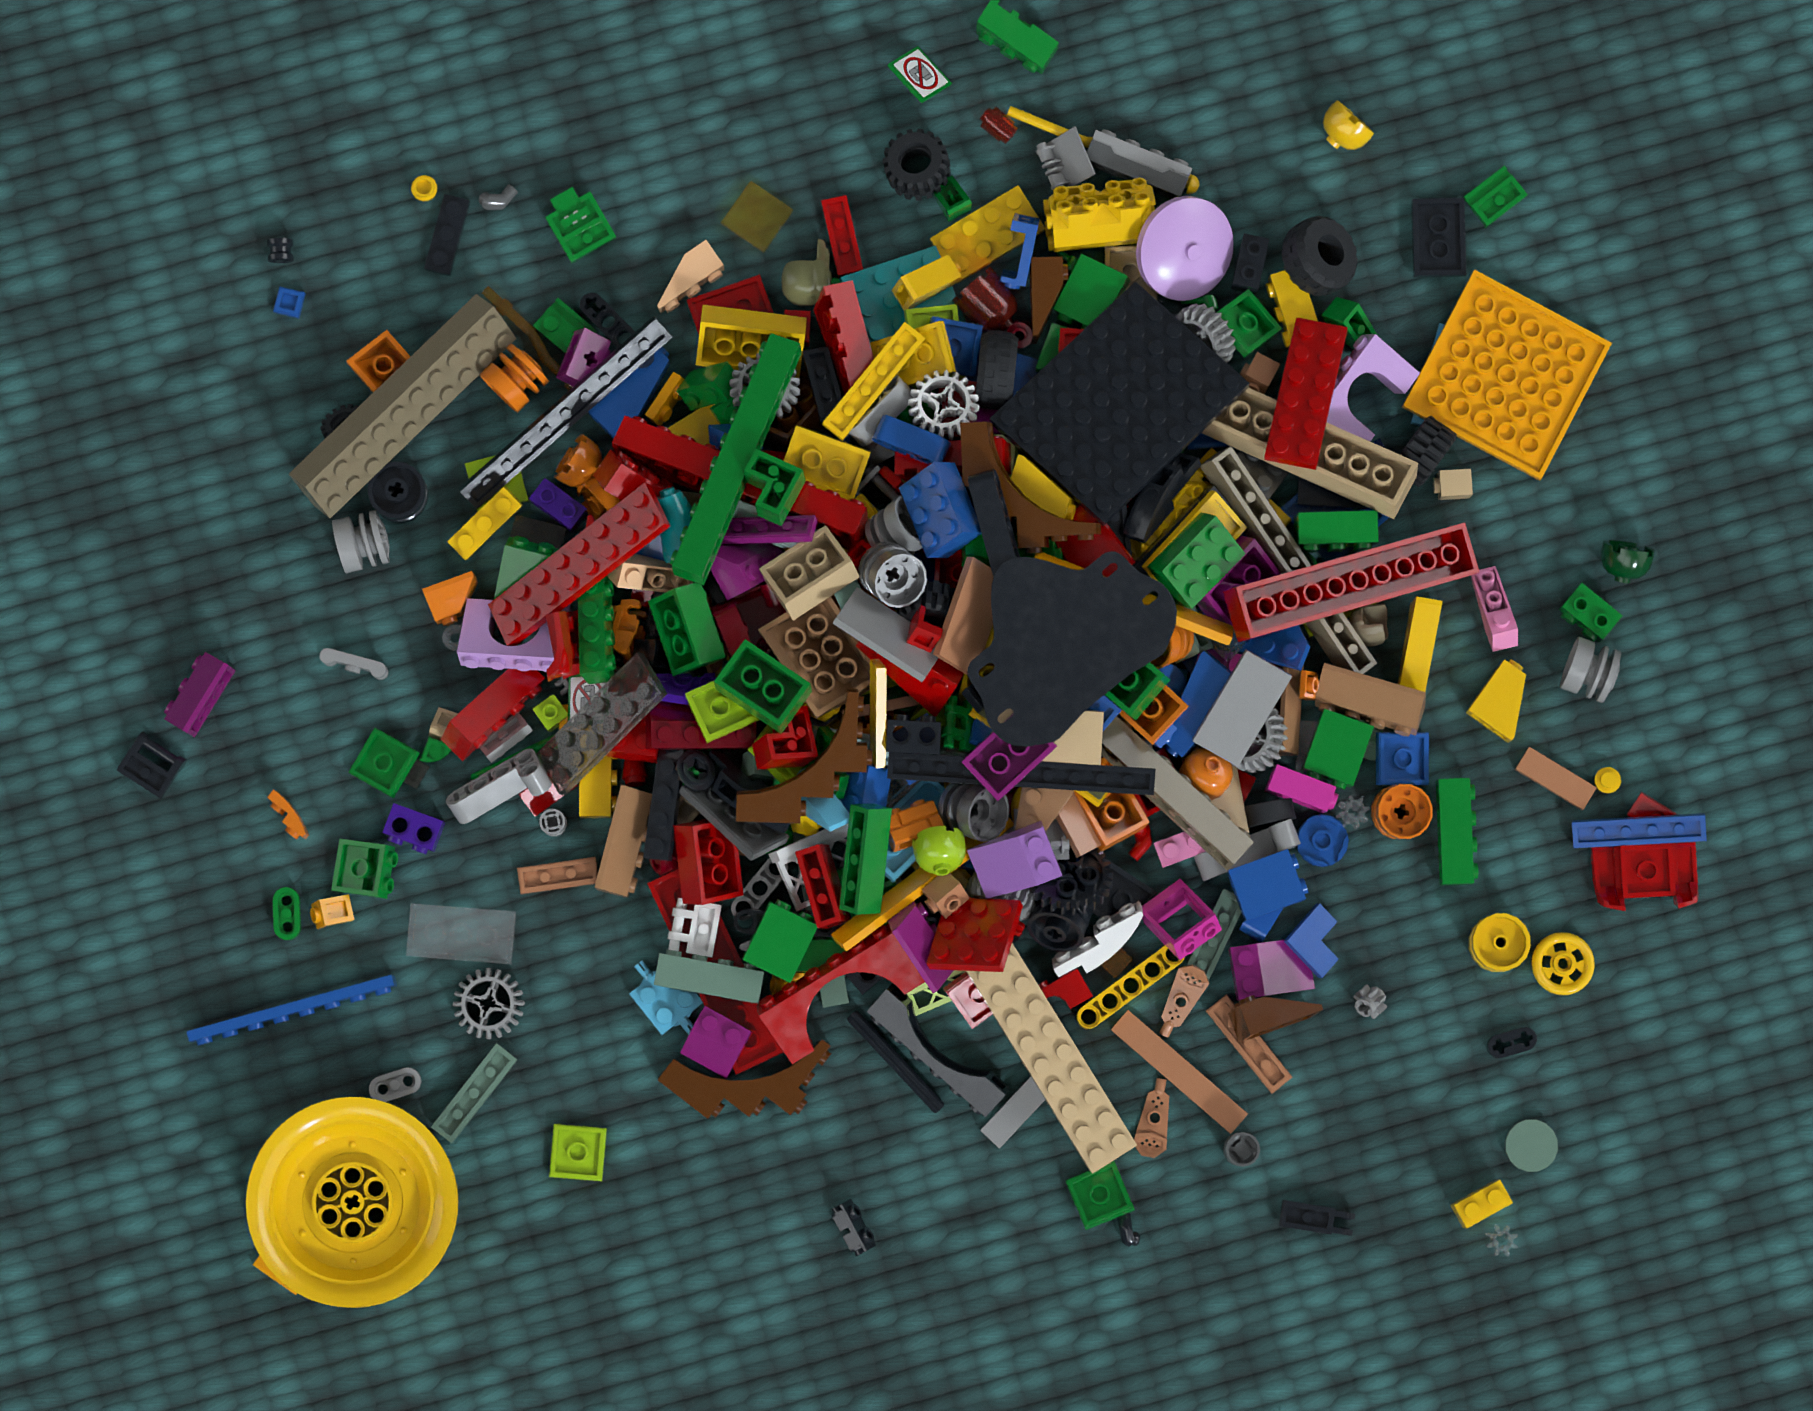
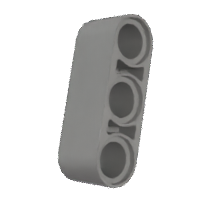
M896 375L850 431L849 435L862 447L872 443V437L882 416L888 415L896 418L908 406V400L913 398L910 395L911 388Z
M770 858L743 889L744 895L737 897L733 901L731 906L733 915L736 914V906L740 902L749 903L752 909H760L783 881L781 875L770 873L769 866L772 863ZM785 864L786 870L788 872V864ZM758 881L765 882L768 887L767 892L762 896L755 895L752 890L753 885ZM749 914L747 916H740L738 920L747 921L752 916Z

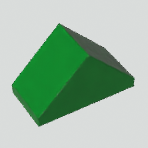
M953 175L947 177L948 183L946 186H940L941 192L938 194L935 191L933 192L948 223L968 213L972 207L970 198Z

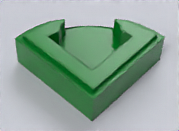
M429 736L420 761L437 762L445 758L451 752V749L443 741Z

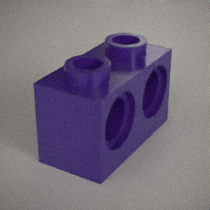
M546 478L542 480L529 498L533 505L572 533L575 532L588 514L587 508Z
M393 803L382 833L388 835L387 841L401 846L403 841L413 844L412 850L427 854L428 850L435 852L445 822ZM398 819H405L407 821V829L402 833H397L394 829V824ZM421 829H431L432 837L429 841H420L419 832Z

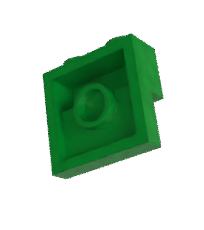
M1249 289L1216 312L1222 313L1221 318L1224 321L1228 320V328L1233 329L1231 336L1236 339L1233 345L1244 358L1273 339L1282 329L1276 319L1269 314L1259 299Z
M339 839L331 891L387 899L388 894L394 888V881L391 878L392 868L396 867L398 863V854L395 852V847L385 844Z

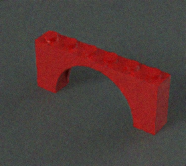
M889 924L881 925L871 935L861 940L848 951L833 954L827 959L826 963L818 968L813 967L809 969L803 977L797 981L786 983L782 990L774 995L765 996L756 1005L759 1017L792 1064L815 1051L812 1040L807 1033V1013L815 995L831 980L849 973H872L894 983L904 995L925 983L896 939Z

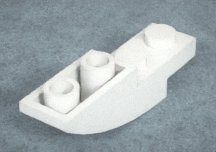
M1140 902L1126 904L1114 915L1100 918L1093 925L1094 936L1085 937L1082 944L1076 950L1058 952L1052 958L1053 969L1057 976L1060 977L1081 965L1085 972L1088 973L1112 957L1127 942L1138 927L1143 917Z

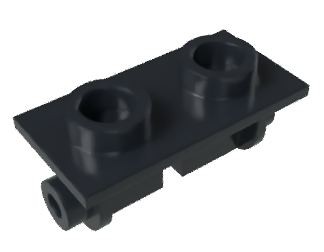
M852 1199L831 1209L833 1212L831 1216L840 1232L846 1228L850 1230V1233L844 1235L843 1238L851 1253L854 1252L858 1256L876 1246L872 1231L864 1224L861 1218V1211L853 1203Z

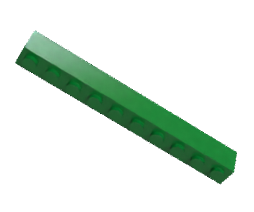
M770 333L767 341L762 342L759 350V356L761 357L758 364L754 363L749 373L751 380L748 387L744 386L739 397L741 404L738 410L732 412L730 417V430L728 433H724L721 438L719 456L713 457L710 465V471H712L708 480L705 479L701 485L700 494L702 496L699 503L695 502L690 512V518L692 519L689 526H685L681 532L680 541L682 543L679 550L675 549L671 556L670 565H672L675 576L701 585L705 584L746 487L744 469L755 449L761 451L802 354L800 343Z

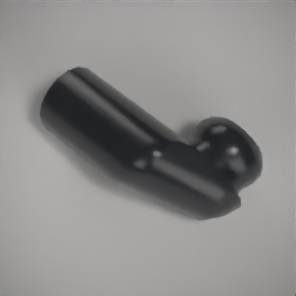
M1130 1212L1117 1217L1122 1243L1128 1247L1131 1245L1137 1246L1140 1242V1235L1136 1231L1133 1232Z

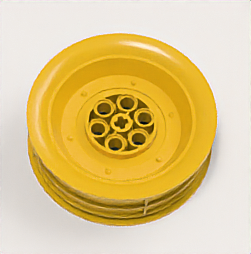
M343 1097L325 1100L297 1112L282 1123L267 1139L259 1151L249 1176L246 1192V1215L253 1243L261 1259L268 1269L288 1288L303 1297L325 1305L350 1308L369 1307L383 1304L406 1294L419 1285L436 1268L446 1253L455 1230L458 1215V1190L455 1174L444 1149L434 1135L414 1116L380 1100L364 1097ZM352 1168L360 1172V1179L353 1184L348 1183L345 1178L346 1172ZM379 1181L383 1184L384 1188L381 1195L372 1196L369 1193V1186L372 1182ZM328 1182H332L336 1185L337 1192L333 1197H325L322 1192L323 1186ZM355 1195L358 1196L359 1199L357 1201L360 1202V1206L349 1210L347 1208L349 1204L346 1203L347 1198H354ZM374 1208H380L384 1213L383 1220L379 1223H372L369 1219V1213ZM328 1209H333L337 1213V1220L333 1224H326L323 1221V1213ZM351 1222H357L360 1225L361 1231L356 1237H350L346 1233V1227Z

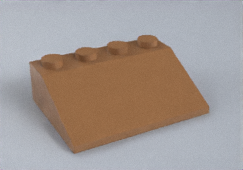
M831 596L795 620H792L786 612L758 629L777 660L811 683L812 693L805 702L816 719L844 705L847 689H858V696L870 690V659L856 647L857 639L833 624L840 610Z

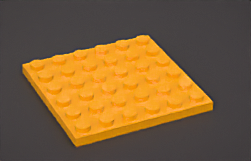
M1474 269L1402 408L1423 419L1429 416L1434 417L1457 434L1456 437L1540 481L1612 343Z

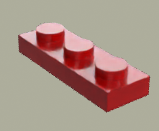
M847 195L821 200L838 277L863 270Z

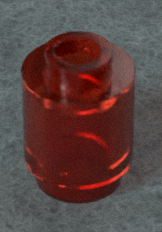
M997 106L993 110L989 107L980 117L982 121L980 127L998 142L1002 141L1004 144H1007L1019 129L1014 125L1015 121Z

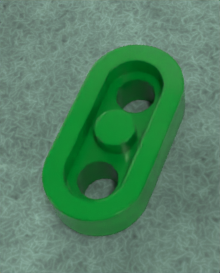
M289 887L280 888L273 896L274 932L283 940H293L301 932L300 896L297 891ZM286 896H290L292 899V903L289 906L283 904V899ZM287 922L293 925L290 932L284 931V925Z

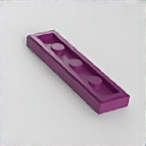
M815 515L787 516L783 525L779 526L762 517L732 518L721 544L812 542L818 521Z

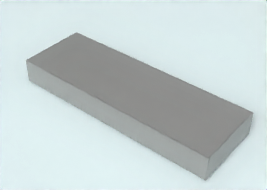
M1032 1077L1019 1088L980 1130L999 1149L1045 1101Z

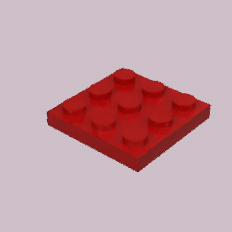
M970 898L946 919L941 915L926 962L928 968L933 970L1003 972L1023 908L1021 901Z

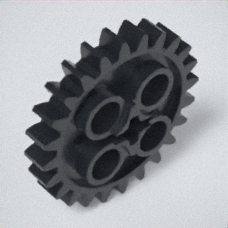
M1070 846L1069 860H1057L1062 876L1029 888V893H1034L1035 901L1041 899V907H1045L1048 904L1051 905L1050 912L1060 908L1061 915H1064L1066 910H1070L1073 916L1076 913V909H1080L1085 914L1087 906L1095 910L1096 902L1103 904L1104 897H1109V891L1112 889L1113 870H1110L1111 862H1105V854L1098 855V848L1077 858Z

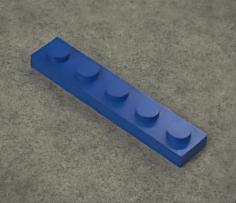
M1705 813L1572 820L1574 848L1707 841Z

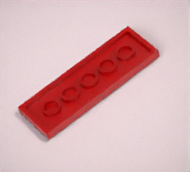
M1296 317L1264 460L1316 470L1348 327Z

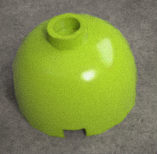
M946 826L929 827L917 834L918 839L912 840L917 864L924 871L938 876H944L954 871L962 864L966 855L964 833L958 828H954L953 832L947 831Z

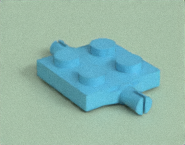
M640 961L634 968L644 979L629 995L661 1036L672 1027L679 1025L689 1035L694 1026L689 1017L696 1008L703 1004L702 1000L694 992L655 986L656 971L651 972L644 961Z

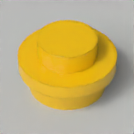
M421 175L412 182L411 191L416 199L429 201L437 193V184L432 177Z
M1604 767L1596 773L1594 783L1599 791L1613 793L1619 788L1621 777L1614 768Z

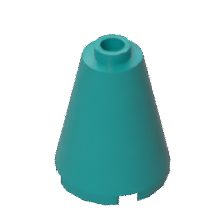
M674 487L661 490L659 492L660 496L657 497L670 524V527L660 534L663 558L666 563H670L674 550H679L682 543L680 541L681 532L685 526H689L692 519L690 518L692 506L683 492L675 490Z

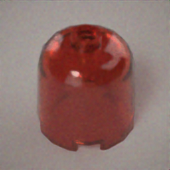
M990 266L985 270L988 276L985 278L982 275L978 276L960 292L964 296L963 298L959 299L957 296L952 300L973 324L983 326L982 332L984 333L989 330L996 331L999 328L1005 331L1015 322L1011 317L1017 312L1018 308L1016 297L1008 287L1004 286L1005 283L1000 281V277Z

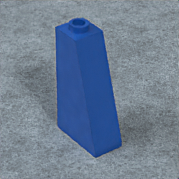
M663 347L654 353V361L647 368H637L587 412L613 439L624 416L631 418L637 416L641 418L669 368L670 361L667 357L670 354Z
M1203 651L1200 654L1181 696V699L1189 707L1173 723L1177 729L1165 747L1176 758L1179 755L1186 757L1196 747L1197 744L1192 741V738L1232 673L1208 651Z

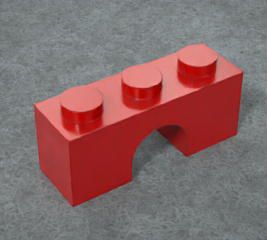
M1078 969L1071 970L1060 977L1057 976L1058 980L1051 984L1047 980L1039 984L1046 998L1052 996L1061 998L1069 1010L1093 997Z

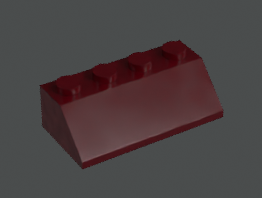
M645 696L646 750L748 749L756 739V722L706 743L689 705L653 700L652 696Z

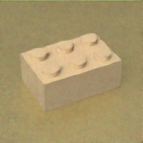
M826 525L814 533L812 542H799L759 568L768 587L792 620L803 615L860 577L852 560Z

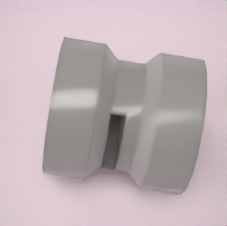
M548 809L541 814L539 825L547 835L559 836L566 830L567 820L559 810Z

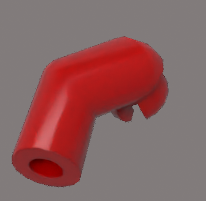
M1149 825L1134 834L1136 844L1128 854L1136 861L1140 860L1153 843Z

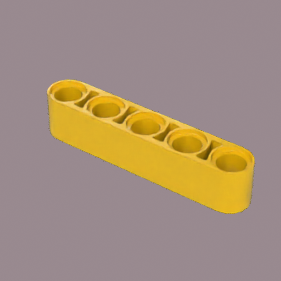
M1163 946L1081 1007L1076 1015L1078 1025L1084 1029L1096 1027L1181 964L1184 958L1178 959L1176 962L1169 961L1166 957V950L1168 948ZM1155 963L1158 966L1159 973L1156 977L1146 975V964ZM1128 978L1137 981L1138 989L1134 993H1128L1124 989V981ZM1106 994H1112L1117 999V1004L1113 1009L1104 1007L1102 999ZM1084 1010H1092L1095 1013L1096 1019L1093 1024L1087 1025L1082 1022L1081 1014Z

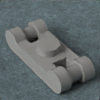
M330 648L323 649L320 653V660L327 666L332 667L338 663L345 665L344 670L360 674L361 670L368 671L378 680H384L389 674L388 668L378 661Z

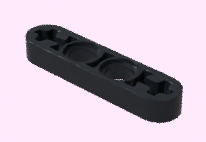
M587 293L581 298L580 308L582 312L617 348L621 345L619 337L622 334L630 333L632 335L635 333L597 293ZM591 302L597 305L601 311L599 314L589 307ZM610 316L615 318L613 326L609 328L603 327L605 318ZM654 354L638 368L650 366L654 361Z

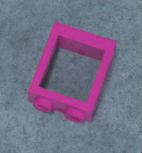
M1278 764L1273 767L1264 790L1283 799L1291 798L1294 803L1320 813L1333 809L1339 795L1334 793L1336 786Z
M1181 879L1142 906V919L1145 925L1179 960L1194 952L1196 948L1222 930L1216 914ZM1188 904L1203 920L1174 940L1159 924Z

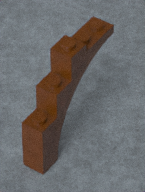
M992 422L960 423L964 486L969 488L968 476L991 469L996 470L1010 521L1014 522V517H1017L1018 548L1026 549V554L1042 553V548L1049 547V537H1051L1052 542L1067 541V536L1078 535V540H1094V534H1101V523L1076 522L1058 517L1042 509L1022 493L1011 480L1001 463L994 441Z
M847 689L845 709L839 727L828 747L810 766L798 775L780 784L758 790L737 791L736 821L800 823V817L806 816V800H801V797L833 798L834 791H839V775H834V771L867 772V765L872 766V749H867V742H857V739H862L863 723L858 722V712H863L864 696H858V689Z
M821 1040L814 1047L815 1051L802 1058L793 1066L774 1075L754 1080L730 1081L712 1078L695 1072L673 1059L658 1078V1081L707 1119L711 1115L715 1118L725 1107L722 1103L724 1099L748 1117H751L752 1114L758 1116L766 1105L763 1101L765 1097L791 1116L794 1112L799 1114L808 1103L804 1099L807 1094L800 1090L799 1087L802 1084L806 1087L816 1075L812 1072L818 1063L823 1066L832 1054L828 1051L831 1046L824 1040Z

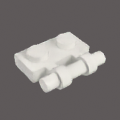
M678 898L676 908H673L672 911L674 920L672 931L668 933L667 939L670 940L668 950L679 951L680 942H687L686 953L712 958L722 905L711 903L695 905L694 911L686 910L687 904H683L682 898ZM685 918L692 919L689 934L682 933Z

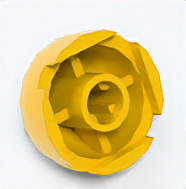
M1338 100L1325 113L1323 127L1329 135L1326 140L1336 149L1341 146L1347 150H1356L1363 147L1374 135V132L1363 121L1359 120L1353 112Z

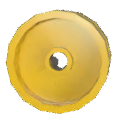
M1495 913L1481 919L1472 928L1469 936V951L1473 960L1481 968L1490 972H1505L1518 967L1527 958L1530 950V934L1526 925L1517 917L1507 913ZM1502 938L1504 940L1502 948L1496 945L1497 939Z

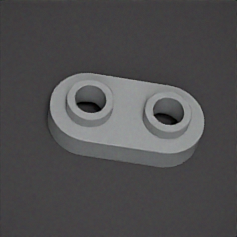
M403 1068L374 1078L369 1085V1093L373 1099L389 1102L418 1091L422 1079L419 1072L415 1069ZM411 1076L413 1078L411 1086L404 1084L405 1077ZM382 1084L388 1087V1091L384 1095L379 1092V1086Z

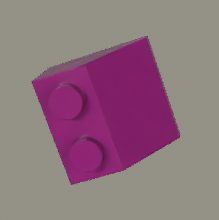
M704 1006L680 1053L727 1079L752 1032Z

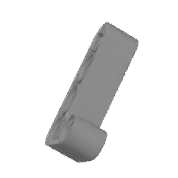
M529 748L452 792L447 797L446 804L458 822L466 824L528 788L533 796L544 794L551 787L552 781L547 769L535 751Z
M1292 819L1251 834L1250 839L1254 843L1230 869L1300 845L1301 842ZM1207 852L1194 856L1203 881L1227 873V870Z

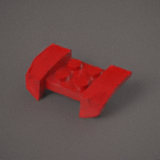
M578 610L547 614L546 619L554 656L552 664L546 671L548 682L563 676L564 680L570 676L580 674Z
M1696 842L1591 847L1593 884L1597 902L1601 906L1626 911L1624 898L1673 896L1674 905L1679 909L1698 901Z

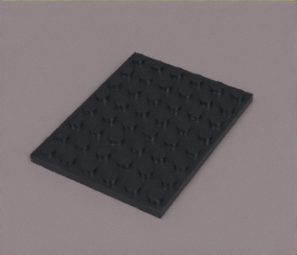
M1135 281L989 418V422H992V426L1104 526L1246 391L1250 383Z

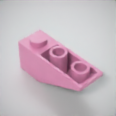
M1496 566L1479 570L1480 573L1471 575L1492 652L1518 646V627Z

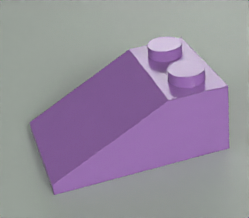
M1042 821L967 849L986 899L1037 886L1062 876L1060 866Z

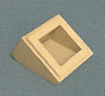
M438 707L430 726L429 736L442 741L441 737L449 721L458 713Z

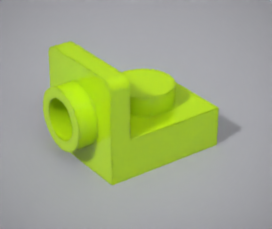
M551 695L533 708L535 714L550 732L559 727L558 723L568 717L567 711L555 695Z

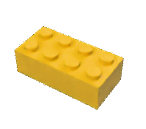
M703 305L696 365L707 367L728 361L733 370H739L738 364L740 362L747 364L746 358L748 356L756 360V354H758L762 342L767 341L770 333L800 343L802 354L795 368V377L799 378L807 318Z

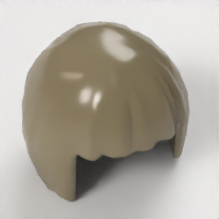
M1385 604L1367 605L1357 608L1352 612L1349 622L1365 646H1378L1383 644L1388 638V617Z

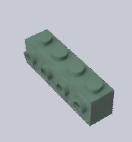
M666 949V954L659 953L654 980L655 986L756 1004L760 1002L765 973L759 971L760 968L752 964L744 963V968L734 967V961L718 959L717 964L707 962L708 957L692 954V959L681 957L682 952Z

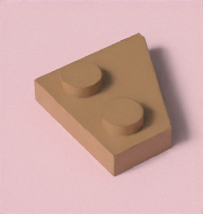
M1022 787L1015 831L1042 821L1047 832L1067 801L1073 796L1074 790Z

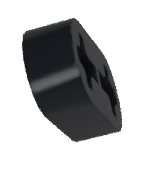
M1528 1027L1497 1034L1488 1040L1487 1051L1494 1058H1504L1525 1052L1536 1045L1537 1035L1535 1031ZM1523 1031L1525 1035L1531 1036L1527 1047L1523 1043L1514 1044L1513 1041L1520 1038ZM1496 1039H1499L1501 1043L1507 1041L1510 1043V1046L1502 1049V1054L1498 1050L1494 1051L1492 1048L1496 1044Z

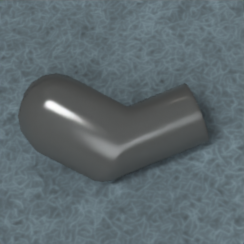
M508 184L500 194L482 193L479 196V203L487 210H503L517 195L518 191Z

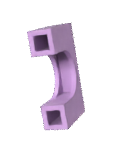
M1365 334L1356 340L1352 353L1340 362L1327 423L1371 441L1375 434L1353 416L1348 406L1347 396L1352 382L1359 375L1369 373L1381 381L1394 394H1405L1420 373L1376 334Z
M467 598L457 649L461 666L468 668L490 667L496 670L507 668L520 671H547V668L554 660L547 622L539 628L535 637L527 643L518 646H506L493 639L495 619L488 606L493 600ZM568 605L562 611L571 612V606Z

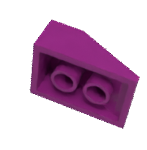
M1284 940L1237 946L1228 949L1237 1001L1252 995L1255 998L1315 989L1312 971L1284 943Z

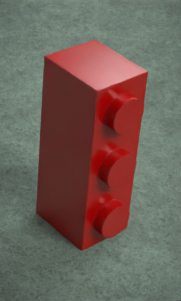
M817 844L796 851L795 854L817 928H830L851 920L849 912L839 909L842 887L830 846L828 844Z

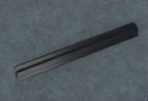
M854 1011L847 1018L848 1022L933 1113L939 1112L944 1107V1102L858 1011Z

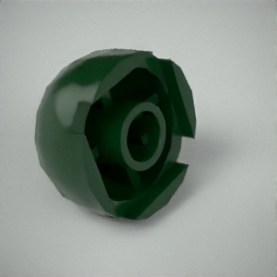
M1604 540L1601 549V561L1607 573L1615 576V581L1630 583L1631 579L1641 578L1650 570L1655 550L1647 546L1644 547V551L1639 550L1637 544L1632 542L1609 540L1608 543Z

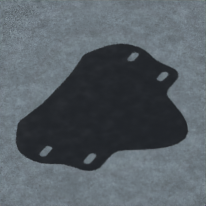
M1117 552L1104 553L1088 567L1081 570L1070 569L1036 558H1012L1001 564L992 582L991 609L994 639L989 647L970 662L967 670L968 677L983 700L989 726L1000 739L1011 745L1025 747L1054 742L1060 739L1085 710L1134 671L1160 657L1166 651L1176 626L1177 609L1175 601L1162 583L1140 573L1124 556ZM1111 563H1116L1118 569L1109 577H1104L1102 571ZM1156 591L1158 593L1157 599L1149 605H1144L1142 602L1143 598L1150 592ZM988 663L994 664L993 671L985 677L979 676L981 668ZM1006 709L1013 710V715L1004 723L998 722V716Z

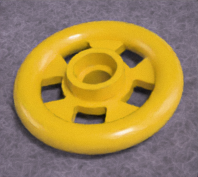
M1558 932L1548 935L1539 942L1533 952L1532 971L1534 977L1545 990L1553 994H1574L1582 990L1593 976L1595 962L1592 950L1582 938L1575 934ZM1565 943L1566 950L1555 952L1554 944ZM1576 949H1578L1583 956V960L1579 962H1576V959L1572 954V952ZM1543 956H1551L1550 968L1542 967ZM1560 959H1565L1567 961V967L1565 969H1561L1558 966V961ZM1575 969H1578L1582 974L1576 981H1573L1569 975ZM1552 973L1563 978L1560 984L1549 980Z

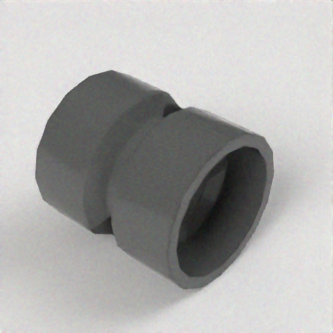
M1239 1132L1232 1134L1226 1139L1223 1152L1227 1161L1232 1165L1244 1167L1253 1164L1257 1160L1260 1146L1253 1135Z

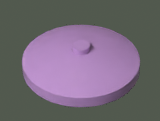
M1182 196L1168 200L1150 214L1140 231L1136 247L1139 272L1145 283L1153 291L1166 298L1186 301L1201 297L1212 290L1225 275L1233 254V234L1224 213L1211 202L1193 196Z

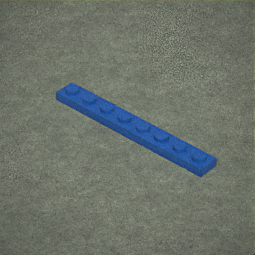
M388 975L186 1032L189 1042H197V1046L213 1042L212 1037L222 1034L224 1039L238 1035V1030L248 1027V1031L264 1028V1022L273 1020L274 1024L289 1021V1016L299 1013L300 1017L314 1014V1009L324 1006L325 1010L341 1006L340 1001L350 999L351 1003L359 1002L366 999L365 994L375 992L376 996L392 992L391 987L397 985L394 975Z

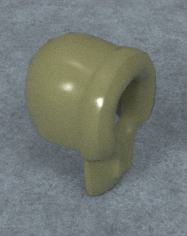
M818 239L816 260L791 261L786 263L783 268L781 277L782 292L787 300L794 305H815L823 286L831 285L832 274L829 271L830 253L822 239Z

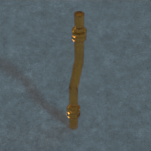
M487 286L482 294L496 306L495 309L502 316L506 315L528 336L541 362L557 376L560 365L550 357L535 328L512 308L513 304L506 298L502 299L492 288ZM563 382L565 384L564 387L568 391L573 388V386Z

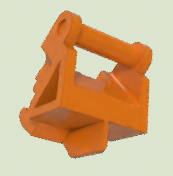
M636 599L621 600L620 605L613 606L615 615L614 621H612L615 634V645L613 647L623 657V663L628 669L637 667L632 666L635 639H645L647 634L642 625L638 626V619L646 620L648 617L646 612L642 610L629 611L632 608L640 609L642 607L640 601Z

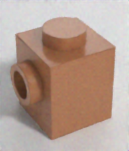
M1257 352L1251 365L1245 363L1240 375L1250 383L1249 388L1265 394L1280 364Z
M950 873L944 876H937L922 889L927 897V900L924 902L934 914L938 911L945 919L970 899L961 883Z

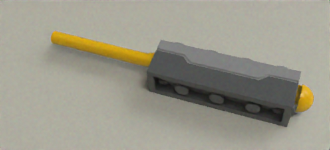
M1010 106L1007 113L1010 117L1057 136L1069 130L1013 106ZM1102 129L1101 132L1096 130L1093 137L1079 134L1084 147L1088 148L1087 154L1095 169L1123 180H1132L1138 177L1144 178L1147 184L1153 187V192L1170 199L1181 197L1185 188L1187 189L1185 194H1193L1199 188L1198 178L1191 174L1192 168L1188 167L1189 164L1184 160L1178 158L1170 160L1165 158V154L1159 150H1145L1140 148L1138 142L1131 139H1126V141L1116 138L1115 133Z

